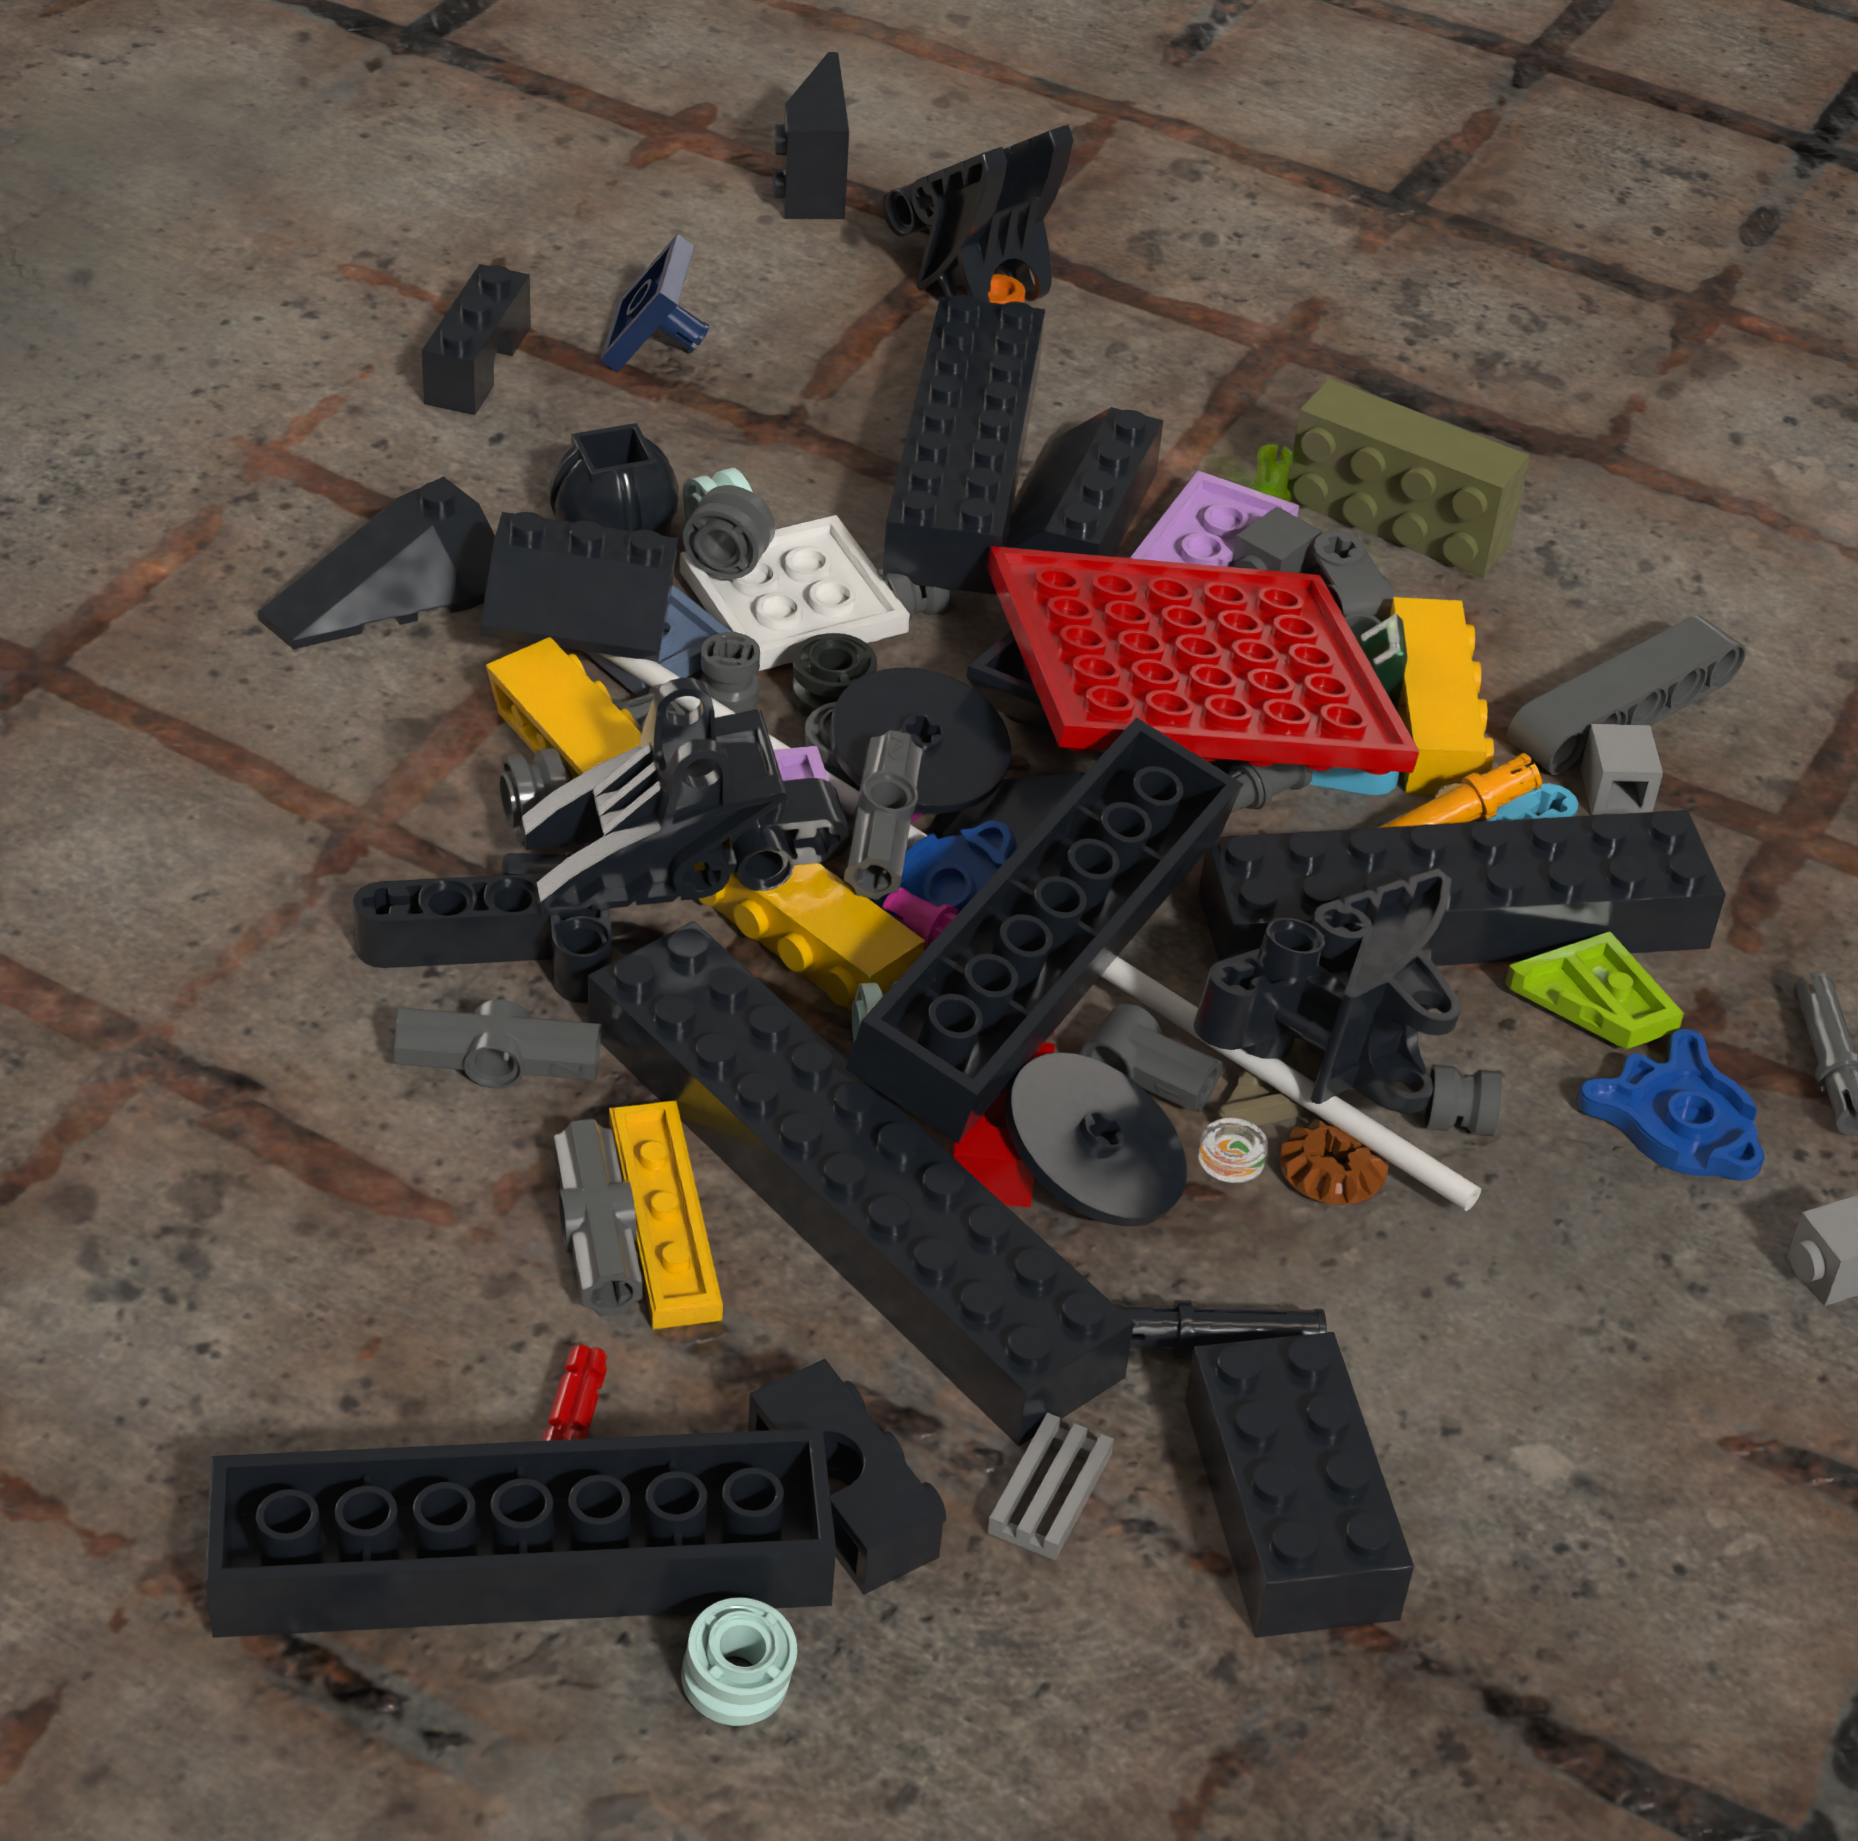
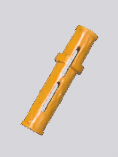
M1522 753L1515 759L1483 775L1472 773L1462 778L1463 783H1461V786L1377 828L1470 823L1476 819L1487 821L1497 815L1496 811H1498L1499 807L1531 791L1540 789L1542 787L1541 775L1535 763L1528 768L1525 767V765L1531 763V758L1526 753Z

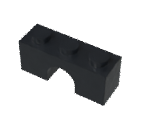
M478 265L422 349L425 405L476 415L494 387V361L496 353L513 356L531 328L530 274L512 271L500 265Z
M826 1359L749 1394L748 1431L823 1428L828 1477L838 1479L849 1485L830 1495L836 1547L835 1557L863 1595L940 1557L943 1523L946 1521V1510L939 1493L930 1483H921L907 1465L903 1450L895 1436L889 1431L882 1432L866 1412L864 1400L856 1386L848 1380L843 1382Z

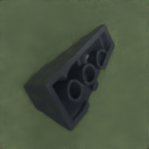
M443 476L395 499L258 611V620L292 649L359 635L363 632L366 623L396 617L399 625L418 621L419 611L448 605L451 613L471 609L484 603L495 534L480 504Z

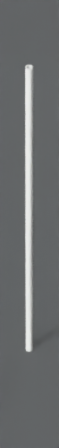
M598 653L626 672L639 678L650 687L680 678L654 661ZM683 696L675 699L679 706L689 712L695 710L700 704V700L693 696ZM711 697L715 718L735 714V712ZM769 734L773 750L790 748ZM826 771L829 782L836 788L842 810L853 817L859 791ZM911 824L906 851L917 841L928 836ZM1118 956L1101 975V977L1465 1211L1471 1209L1481 1193L1480 1187L1339 1097L1334 1096L1322 1104L1313 1103L1310 1097L1315 1082L1281 1060L1262 1059L1250 1055L1243 1049H1220L1200 1039L1193 1025L1198 1007Z

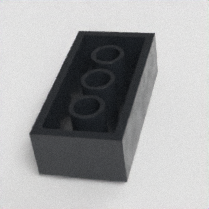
M1325 1332L1194 1346L1185 1404L1255 1638L1400 1620L1414 1564L1335 1333Z

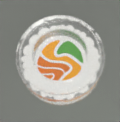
M1239 1118L1219 1119L1210 1123L1202 1133L1198 1154L1199 1162L1209 1175L1220 1181L1228 1183L1247 1182L1256 1178L1262 1172L1268 1150V1141L1262 1130L1249 1121Z

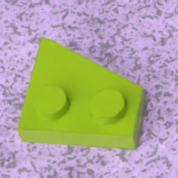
M1610 931L1509 965L1505 981L1510 990L1626 1050L1678 1031L1684 1015L1682 1010Z

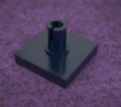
M677 234L621 297L615 310L600 359L601 362L619 372L656 329L685 347V350L689 353H692L696 346L700 345L709 330V324L702 322L678 305L695 245Z

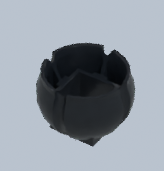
M633 423L571 434V445L559 458L551 476L549 501L556 520L573 523L591 521L600 524L602 527L633 532L637 530H650L667 537L678 508L679 485L668 458L658 445L643 436L638 424Z

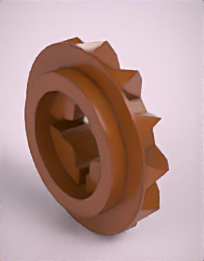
M1317 1118L1313 1119L1308 1128L1293 1127L1287 1142L1282 1144L1280 1153V1167L1283 1175L1296 1190L1314 1200L1335 1205L1356 1204L1376 1195L1385 1183L1389 1167L1383 1157L1335 1126H1327ZM1324 1151L1332 1152L1337 1159H1346L1345 1168H1343L1342 1164H1338L1333 1157H1323Z

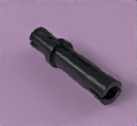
M1175 1300L1173 1306L1114 1304L1134 1322L1130 1349L1172 1350L1175 1357L1191 1356L1194 1346L1327 1332L1325 1312L1319 1308L1313 1310L1206 1308L1191 1306V1300Z

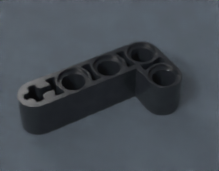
M548 873L380 881L369 883L360 888L354 895L352 902L355 950L358 958L367 965L377 968H399L551 959L553 984L556 992L562 998L576 1003H588V975L612 963L609 909L591 911V906H589L583 912L541 917L537 901L536 882Z

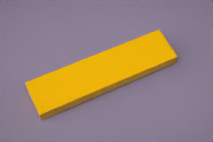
M667 1101L609 1108V1125L613 1133L622 1182H630L633 1194L637 1233L636 1243L634 1244L636 1253H638V1263L642 1273V1282L652 1330L722 1321V1298L677 1102Z

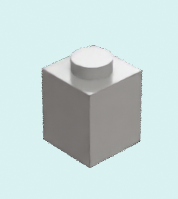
M1591 724L1580 767L1591 815L1653 812L1663 771L1650 725Z
M1858 1195L1802 1212L1787 1255V1259L1790 1261L1797 1277L1808 1284L1824 1306L1858 1296Z

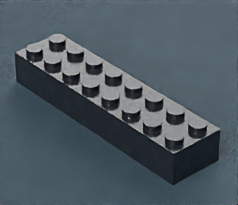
M957 295L951 298L940 296L886 521L883 581H886V573L907 576L915 585L997 595L986 564L990 546L1006 547L1040 366L1045 309L1032 308L1026 303L1017 301L999 304L979 301L968 295Z
M1136 717L862 1019L846 1070L959 1144L1222 834L1243 783Z
M1688 810L1218 837L1204 854L1199 887L1201 903L1218 960L1221 961L1261 948L1266 928L1275 919L1293 918L1311 924L1316 909L1325 903L1338 899L1343 903L1345 897L1370 889L1376 892L1377 887L1402 879L1408 882L1409 877L1440 869L1451 878L1449 903L1441 927L1432 945L1431 961L1435 966L1523 961L1609 931L1630 954L1710 949L1726 896ZM1321 956L1318 964L1329 973L1344 970L1350 972L1355 961L1339 962Z
M823 1428L211 1456L205 1583L213 1638L701 1613L712 1604L730 1598L754 1599L766 1603L774 1609L832 1606L836 1547Z

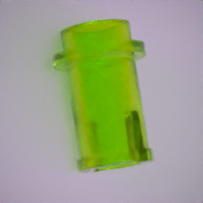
M1279 444L1264 445L1258 450L1255 483L1250 489L1290 502L1291 494L1287 489L1294 455L1289 448L1284 446L1280 461H1276Z

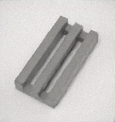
M1047 1413L989 1517L988 1534L1056 1561L1112 1455L1114 1438L1100 1434L1098 1440L1094 1441L1086 1437V1427L1074 1423L1070 1431L1059 1427L1060 1417ZM1052 1446L1059 1448L1060 1450L1020 1524L1011 1523ZM1079 1456L1086 1459L1048 1534L1043 1536L1036 1533L1042 1518L1075 1457Z

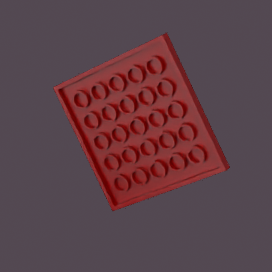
M990 546L986 564L987 571L1059 747H1065L1074 752L1084 754L1093 753L1097 750H1107L1137 717L1207 762L1214 761L1215 759L1243 760L1252 765L1263 767L1271 766L1274 763L1298 764L1318 771L1330 770L1332 767L1353 768L1375 775H1385L1390 771L1414 772L1419 750L1321 575Z

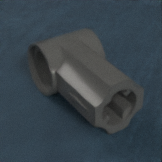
M1130 1003L1119 1004L1114 1007L1079 1053V1055L1093 1058L1117 1069L1142 1088L1199 1113L1210 1100L1212 1091L1220 1077L1222 1066L1221 1061L1162 1035L1157 1020L1148 1011Z

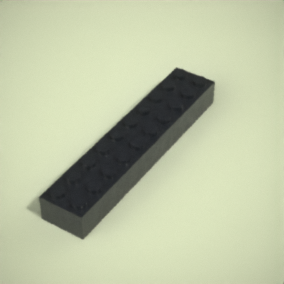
M695 921L588 975V1023L601 1024V1044L661 1102L676 1101L681 1121L1016 1445L1021 1446L1035 1436L1047 1413L1060 1417L1061 1420L1126 1378L1134 1322L888 1097L846 1070L848 1061Z

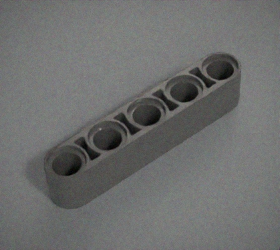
M1700 615L1691 616L1528 702L1512 719L1507 731V739L1509 743L1521 752L1529 755L1534 762L1550 774L1556 776L1563 774L1582 763L1591 724L1651 726L1730 682L1743 665L1746 657V648Z

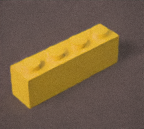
M1393 597L1385 638L1393 705L1419 750L1414 772H1402L1405 794L1438 795V791L1444 789V786L1454 783L1461 784L1463 783L1462 778L1472 773L1482 775V773L1492 770L1494 743L1492 738L1484 737L1488 714L1486 699H1478L1481 685V664L1479 661H1472L1475 647V628L1472 624H1466L1463 603L1459 600Z
M551 637L486 664L498 713L534 754L537 750L554 747L568 770L570 780L575 779L602 762L639 746L642 733L639 731L636 721L629 710L626 708L619 710L612 703L604 684L599 680L593 682L586 675L579 658L574 653L567 655Z
M728 839L721 843L724 850L730 849ZM703 862L693 865L694 872L705 869ZM820 863L795 865L792 875L784 884L767 891H754L746 888L739 881L737 873L730 875L729 882L721 891L712 896L699 898L702 903L712 906L736 924L747 937L756 939L776 954L789 969L801 973L821 988L834 1003L846 1007L851 1012L853 1001L856 1000L858 984L877 983L885 995L892 987L894 981H898L924 952V939L868 898L856 895L853 887Z

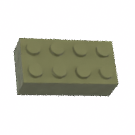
M1329 378L1299 410L1285 499L1484 578L1511 545L1530 455Z

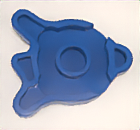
M995 820L987 821L973 829L960 830L963 835L937 839L934 833L917 841L906 851L899 888H904L911 894L939 907L943 904H950L960 912L1016 851V838L1005 823ZM890 893L883 895L878 900L868 898L887 913L896 916V913L882 908L884 901Z
M1681 1029L1674 1032L1668 1043L1666 1063H1655L1645 1055L1631 1054L1626 1058L1618 1078L1590 1079L1582 1083L1579 1089L1577 1106L1582 1112L1609 1121L1621 1129L1639 1151L1667 1169L1688 1175L1721 1176L1739 1181L1752 1179L1761 1171L1765 1157L1758 1143V1132L1754 1121L1757 1108L1750 1095L1743 1088L1714 1067L1708 1056L1705 1039L1698 1031Z

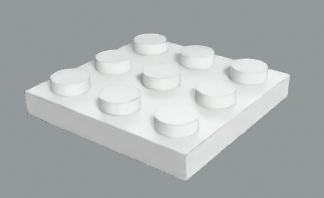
M837 515L776 529L772 542L762 554L753 571L737 579H725L714 576L700 568L691 559L687 551L680 553V572L706 611L731 632L745 634L753 638L760 646V668L758 671L793 662L796 648L803 641L815 635L842 633L869 643L909 631V612L882 580V576L877 573L875 566Z

